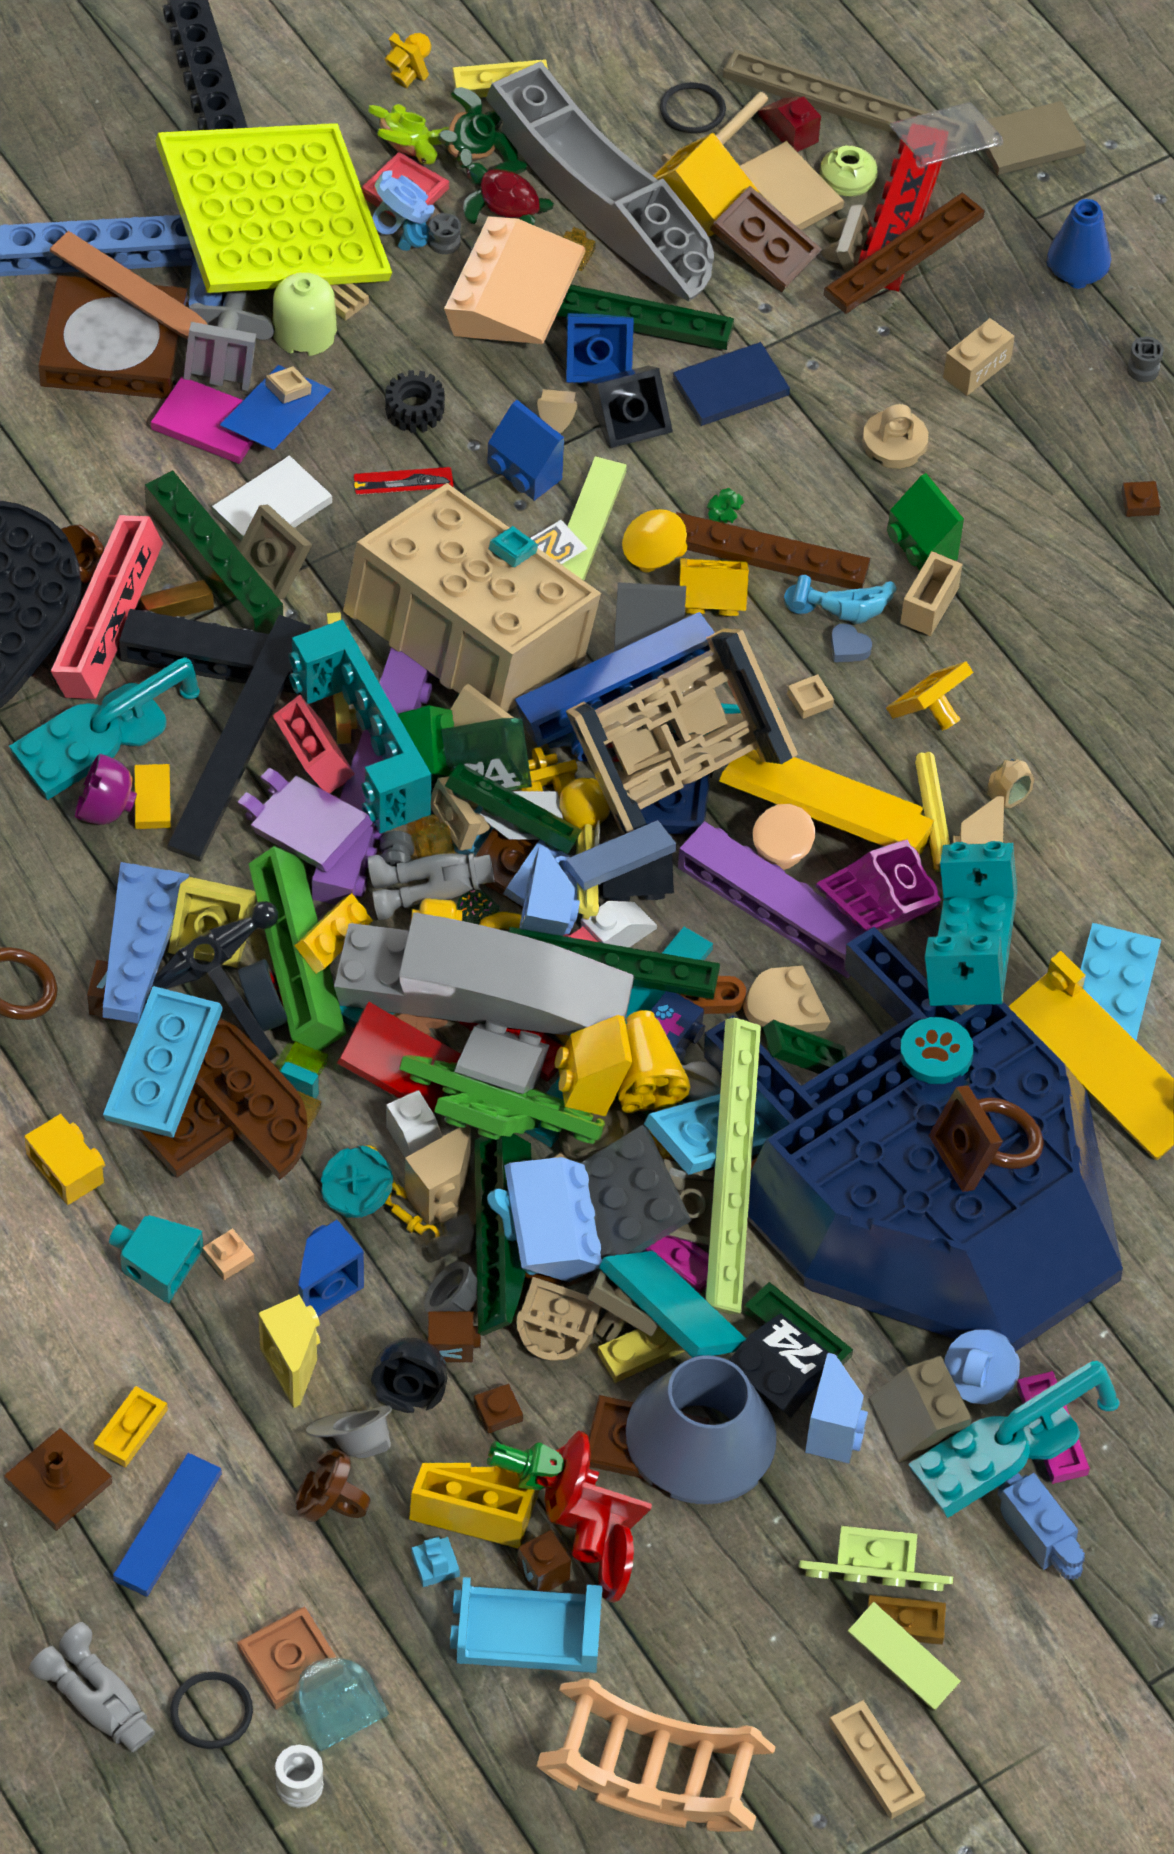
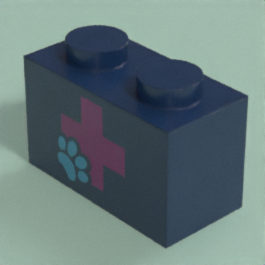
M665 991L651 1012L659 1020L680 1063H682L687 1047L691 1042L696 1044L704 1033V1009L677 993Z

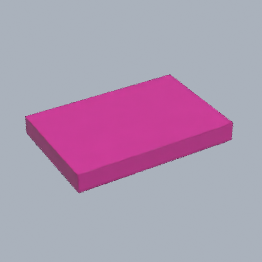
M182 376L151 421V429L240 464L254 441L220 426V424L243 400L193 380L183 379L184 377Z

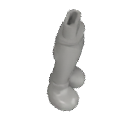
M474 853L468 854L469 861L468 856L464 854H438L422 857L407 863L400 862L397 863V866L388 865L380 855L368 856L370 878L375 889L385 888L396 883L402 884L414 880L429 879L427 883L411 887H401L399 890L381 889L373 891L374 906L378 920L389 919L394 911L402 905L404 908L413 907V905L420 904L425 898L449 900L461 896L472 889L480 890V884L494 882L490 854L475 857Z
M79 1622L63 1635L59 1643V1652L53 1646L43 1649L32 1660L29 1670L38 1679L51 1680L57 1683L56 1687L63 1695H66L75 1708L91 1724L113 1737V1741L116 1744L122 1742L131 1752H135L154 1736L155 1731L146 1722L147 1715L141 1711L136 1698L125 1683L104 1666L95 1654H91L89 1645L92 1640V1631L84 1622ZM64 1658L75 1665L78 1671L89 1680L97 1691H91L74 1671H70L65 1664Z

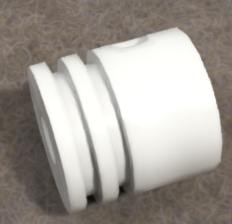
M294 1745L283 1750L277 1757L275 1765L277 1794L289 1806L296 1808L308 1807L315 1803L322 1794V1759L317 1751L309 1746Z

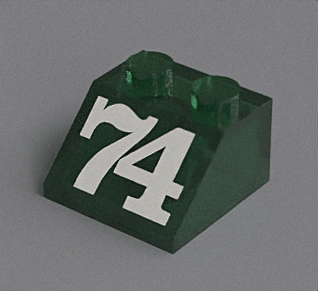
M500 718L441 729L446 764L451 772L460 762L511 791L532 787L522 718Z

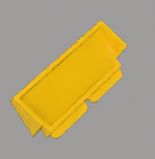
M752 750L730 762L722 772L719 782L775 804H792L800 807L813 819L882 846H888L908 839L910 845L916 849L919 855L924 851L935 821L921 815L922 806L796 757L783 764L761 762L757 751Z

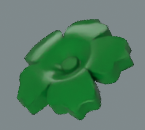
M730 488L722 489L719 496L714 495L708 502L709 520L733 523L737 519V514L734 510H739L745 502L743 496L736 494Z

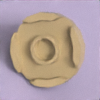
M896 404L869 418L864 426L862 446L870 459L874 456L882 461V466L901 469L913 466L917 463L918 458L923 453L925 454L928 446V430L924 422L911 413V409L908 406Z

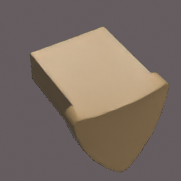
M543 389L542 397L537 401L540 418L560 434L567 428L575 415L578 405L575 401L576 392Z

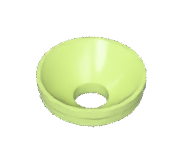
M846 145L835 148L824 156L820 166V176L837 194L857 196L866 193L875 185L877 165L874 158L867 151L859 147ZM851 155L859 161L856 164H846L841 158Z

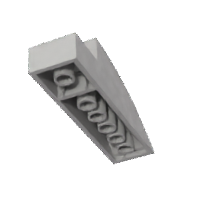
M413 912L409 930L349 923L334 988L340 1006L364 1009L366 1004L371 1002L386 1012L485 1024L486 1020L502 1023L507 1028L570 1036L574 1032L616 1015L624 1016L626 1020L634 976L564 948L522 935L455 919Z

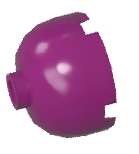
M99 753L95 757L83 784L85 788L82 796L79 795L74 817L88 823L103 825L116 821L123 811L130 812L137 796L136 792L131 791L133 779L130 771L121 762Z

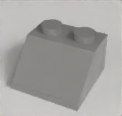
M486 1020L485 1024L481 1023L473 1028L454 1072L524 1094L538 1085L549 1045L541 1043V1037L536 1034L520 1031V1035L507 1032V1026L502 1023Z

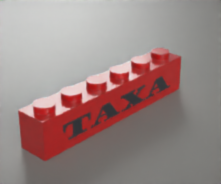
M912 124L908 136L902 135L898 148V154L901 155L900 159L894 158L890 171V177H893L892 182L886 181L882 194V199L885 202L884 205L878 204L874 217V222L877 225L869 229L866 245L869 248L868 251L862 250L858 264L924 219L946 155L948 133ZM904 274L884 288L899 292Z

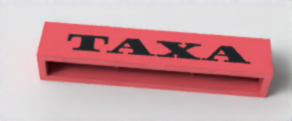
M120 515L51 669V673L65 698H97L120 645L119 640L129 609L136 608L163 545V541L150 516Z

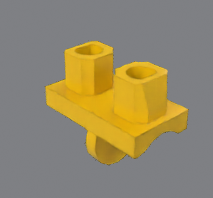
M394 32L389 38L392 50L384 58L386 64L393 69L391 73L392 79L405 88H408L416 77L424 82L429 76L423 60L431 51L432 45L429 38L425 34L414 33L407 37L405 42H402L399 35Z
M541 747L533 748V759L522 762L524 771L529 772L516 775L515 782H520L521 785L512 787L513 791H543V786L553 784L560 799V793L563 788L575 779L574 776L578 770L575 759L555 764L558 763L556 753L544 755Z

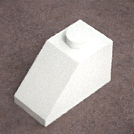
M607 901L599 907L597 916H590L589 920L581 919V927H584L598 942L623 947H631L657 929V925L635 902Z
M419 1090L386 1105V1127L405 1158L443 1137L436 1117Z

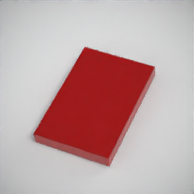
M368 1002L337 1064L399 1099L419 1090L434 1113L438 1098H441L444 1094V1091H442L443 1085L432 1081L430 1085L411 1080L410 1073L399 1070L402 1058L406 1055L432 1058L431 1064L434 1065L436 1060L457 1063L461 1054Z

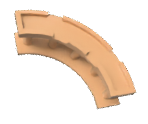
M583 1678L575 1682L561 1683L559 1690L576 1702V1706L563 1748H559L557 1751L541 1752L537 1768L573 1791L577 1790L579 1785L595 1793V1802L642 1819L685 1828L687 1821L707 1823V1831H753L756 1816L743 1806L740 1800L752 1755L773 1754L775 1746L762 1736L760 1730L751 1726H741L740 1728L710 1727L663 1717L616 1697L592 1679ZM590 1712L612 1722L599 1767L588 1762L578 1753ZM626 1729L653 1738L642 1780L638 1784L617 1777L613 1773ZM669 1742L696 1749L684 1794L681 1795L659 1791L656 1788ZM712 1752L736 1754L725 1796L720 1798L700 1797Z

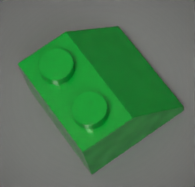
M925 473L915 481L890 509L887 533L891 541L895 544L898 543L906 553L909 563L921 570L931 552L954 561L958 560L964 518L927 473Z

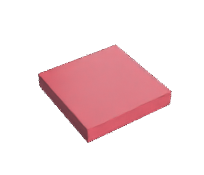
M398 152L361 187L365 200L379 207L383 200L376 191L375 183L384 171H393L391 177L399 179L403 175L417 184L428 195V199L425 202L429 206L434 204L449 189V181ZM385 210V212L395 217L392 212Z

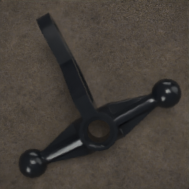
M261 901L252 907L248 918L206 931L180 948L155 976L152 987L169 989L198 980L209 974L253 1043L270 1061L279 1056L220 965L233 956L255 929H269L273 927L278 920L277 908L268 901ZM201 944L210 945L215 952L213 961L207 965L197 963L194 958L195 948Z

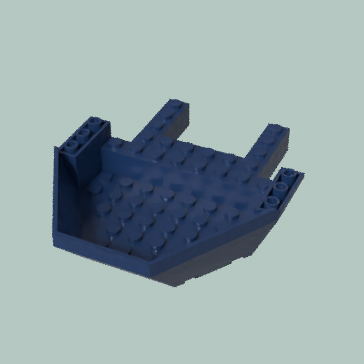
M872 927L846 944L845 970L898 1025L802 1086L761 1044L759 1045L755 1112L775 1134L766 1139L751 1170L748 1220L804 1280V1286L812 1292L955 1340L961 1334L975 1329H991L1006 1336L1016 1352L1120 1282L1122 1278L1123 1267L1087 1091L1065 1063L1004 1002L1002 1004L975 1005L962 1014L952 1005L930 1006L927 979L875 927ZM929 1017L946 1018L957 1022L968 1031L973 1041V1061L964 1075L961 1076L960 1074L958 1077L953 1078L952 1082L946 1084H929L916 1079L910 1074V1070L901 1061L900 1046L906 1029L917 1021ZM725 1020L705 1032L704 1058L717 1069L721 1076ZM969 1085L977 1099L999 1098L1014 1103L1025 1110L1038 1124L1044 1144L1040 1157L1032 1165L1020 1169H1006L990 1164L975 1190L962 1192L928 1135L955 1088ZM986 1112V1115L1003 1141L998 1151L1007 1154H1020L1027 1150L1029 1145L1028 1137L1015 1121L998 1113Z

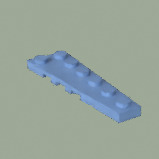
M121 862L103 1002L104 1018L139 1023L172 932L180 884L189 878V874Z

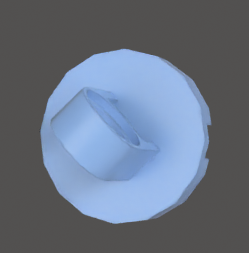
M389 170L384 171L375 183L376 191L383 201L372 217L376 230L387 235L397 231L403 225L405 219L420 224L427 222L435 209L433 204L429 206L426 204L425 201L428 199V195L417 184L403 175L399 179L391 177L393 171ZM387 210L395 215V226L388 227L381 222L380 214L382 211Z
M975 1329L961 1334L950 1345L944 1363L962 1399L975 1404H988L1002 1399L1014 1388L1019 1377L1020 1360L1006 1336L991 1329Z

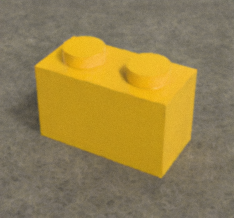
M62 1114L57 1115L24 1136L26 1155L67 1205L104 1183L103 1167H105V1162L95 1148L89 1149L84 1143V1136L79 1127L74 1122L69 1124Z

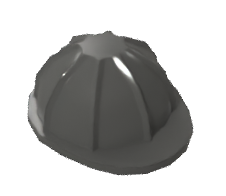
M461 1261L453 1262L445 1267L429 1286L424 1310L427 1313L428 1311H470L475 1305L477 1297V1278L472 1273L471 1267Z

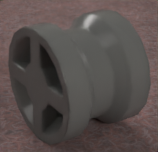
M441 213L434 216L429 222V245L431 249L439 254L454 253L458 250L461 243V223L459 219L449 213Z

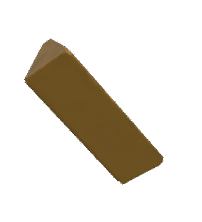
M204 580L143 595L139 598L143 610L173 617H183L214 609L212 591Z

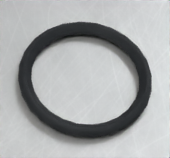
M686 82L670 88L663 95L660 102V111L663 119L671 127L678 131L695 134L707 132L717 127L726 114V105L722 95L716 89L703 83ZM695 88L712 94L718 101L720 110L717 118L708 125L687 127L678 124L669 116L666 108L667 102L674 93L683 89Z
M204 1672L186 1680L177 1689L170 1706L171 1721L179 1736L187 1743L204 1749H219L237 1741L248 1729L253 1716V1702L248 1690L235 1677L220 1672ZM205 1680H219L232 1685L238 1690L245 1704V1714L240 1727L233 1734L224 1739L206 1741L192 1736L184 1729L178 1715L179 1703L184 1693L193 1685Z

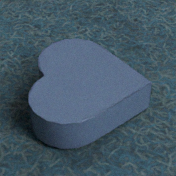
M842 623L833 628L831 645L834 663L863 661L869 658L872 650V641L867 635L857 633V630L850 624Z

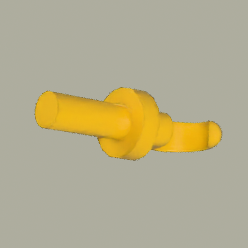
M397 1204L392 1208L391 1212L408 1225L406 1230L410 1233L416 1231L422 1235L428 1229H432L435 1232L434 1241L426 1243L428 1247L438 1243L440 1232L436 1226L430 1224L423 1226L421 1224V1217L417 1215L413 1218Z

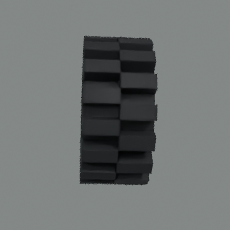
M414 370L408 371V376L405 377L402 372L398 374V380L395 378L390 380V386L387 385L385 411L387 418L391 419L393 426L399 424V430L402 431L410 427V433H416V428L420 427L421 431L425 432L427 431L428 424L433 429L437 426V421L441 422L445 408V391L440 380L435 382L434 375L430 374L426 378L425 371H419V375H414ZM411 397H418L427 402L423 405L411 406L403 401Z

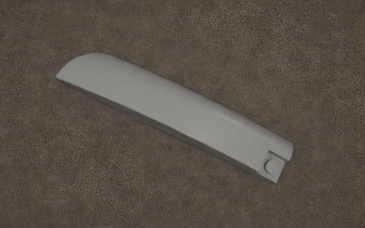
M541 61L491 84L486 100L504 121L501 130L543 182L579 220L639 271L689 302L704 290L712 275V263L714 261V252L710 239L702 226L664 179L658 180L642 169L603 135L577 107Z

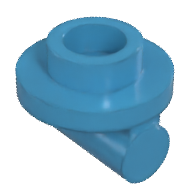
M405 219L403 233L398 244L399 248L408 251L411 246L416 248L425 246L429 240V228L426 222L420 224Z
M800 575L797 584L792 585L785 592L784 603L794 613H809L817 606L808 602L809 593L811 590H814L810 587L811 578L809 576Z

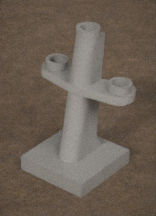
M246 290L226 292L223 307L206 306L201 303H194L188 307L202 317L208 325L191 322L183 379L190 380L191 374L210 377L209 384L223 386V381L229 380L243 383L242 390H249L256 338L260 340L271 338L274 334V325L268 316L255 315L243 311Z

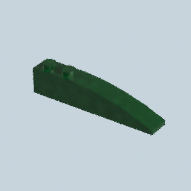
M514 1133L511 1137L500 1136L499 1139H491L482 1136L475 1140L478 1334L482 1336L512 1323L526 1274L521 1266L517 1240L509 1241L505 1237L502 1218L488 1204V1194L491 1191L499 1188L508 1191L504 1165L532 1160L531 1143Z

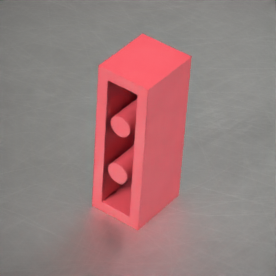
M301 695L272 715L305 771L322 790L330 794L355 775L323 721Z

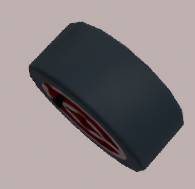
M263 959L239 969L238 974L245 996L263 1032L287 1023V1015L279 986L267 961Z

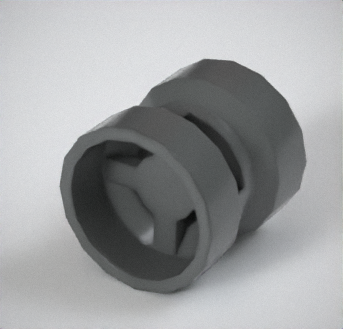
M1145 336L1136 339L1132 343L1131 357L1129 358L1127 370L1128 374L1136 381L1150 382L1158 377L1161 366L1160 362L1164 352L1163 345L1159 340Z
M390 831L381 836L380 851L382 854L380 856L388 865L397 866V863L400 862L407 863L413 861L410 857L415 849V839L413 836L402 831Z

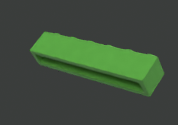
M273 846L250 862L249 868L258 902L268 901L278 910L276 924L269 929H265L283 1006L287 1015L291 1038L315 1050L322 1051L346 1035V1030L329 965L315 974L294 946L318 923L303 861L301 858Z

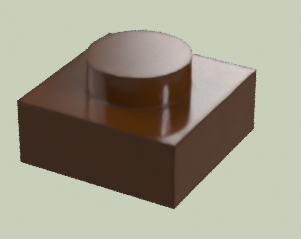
M1156 481L1123 483L1121 492L1126 517L1159 515L1161 506Z
M509 1383L474 1396V1404L488 1434L523 1422V1413Z

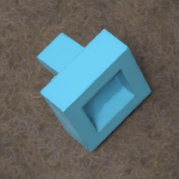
M438 1536L425 1540L421 1545L411 1547V1555L423 1587L460 1577V1569L448 1537L440 1539Z

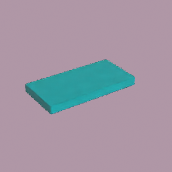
M655 1251L606 1256L603 1258L599 1266L601 1271L692 1358L733 1353L746 1340L732 1324Z

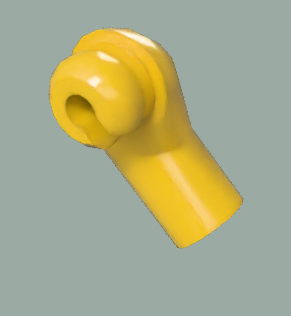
M498 912L481 919L479 925L499 930H509V927L519 928L522 914Z

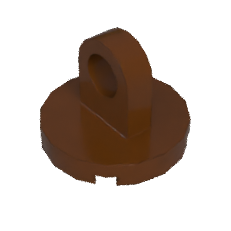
M338 1449L328 1450L318 1458L317 1463L321 1466L316 1473L312 1470L307 1473L298 1490L295 1501L298 1516L308 1522H316L332 1508L348 1517H364L371 1500L365 1492L346 1481L350 1470V1458Z

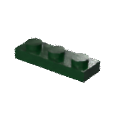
M774 1019L763 1027L767 1039V1048L772 1057L800 1068L821 1074L847 1057L843 1045Z
M770 1282L744 1306V1313L760 1326H763L781 1313L829 1353L835 1354L842 1365L852 1357L853 1349Z

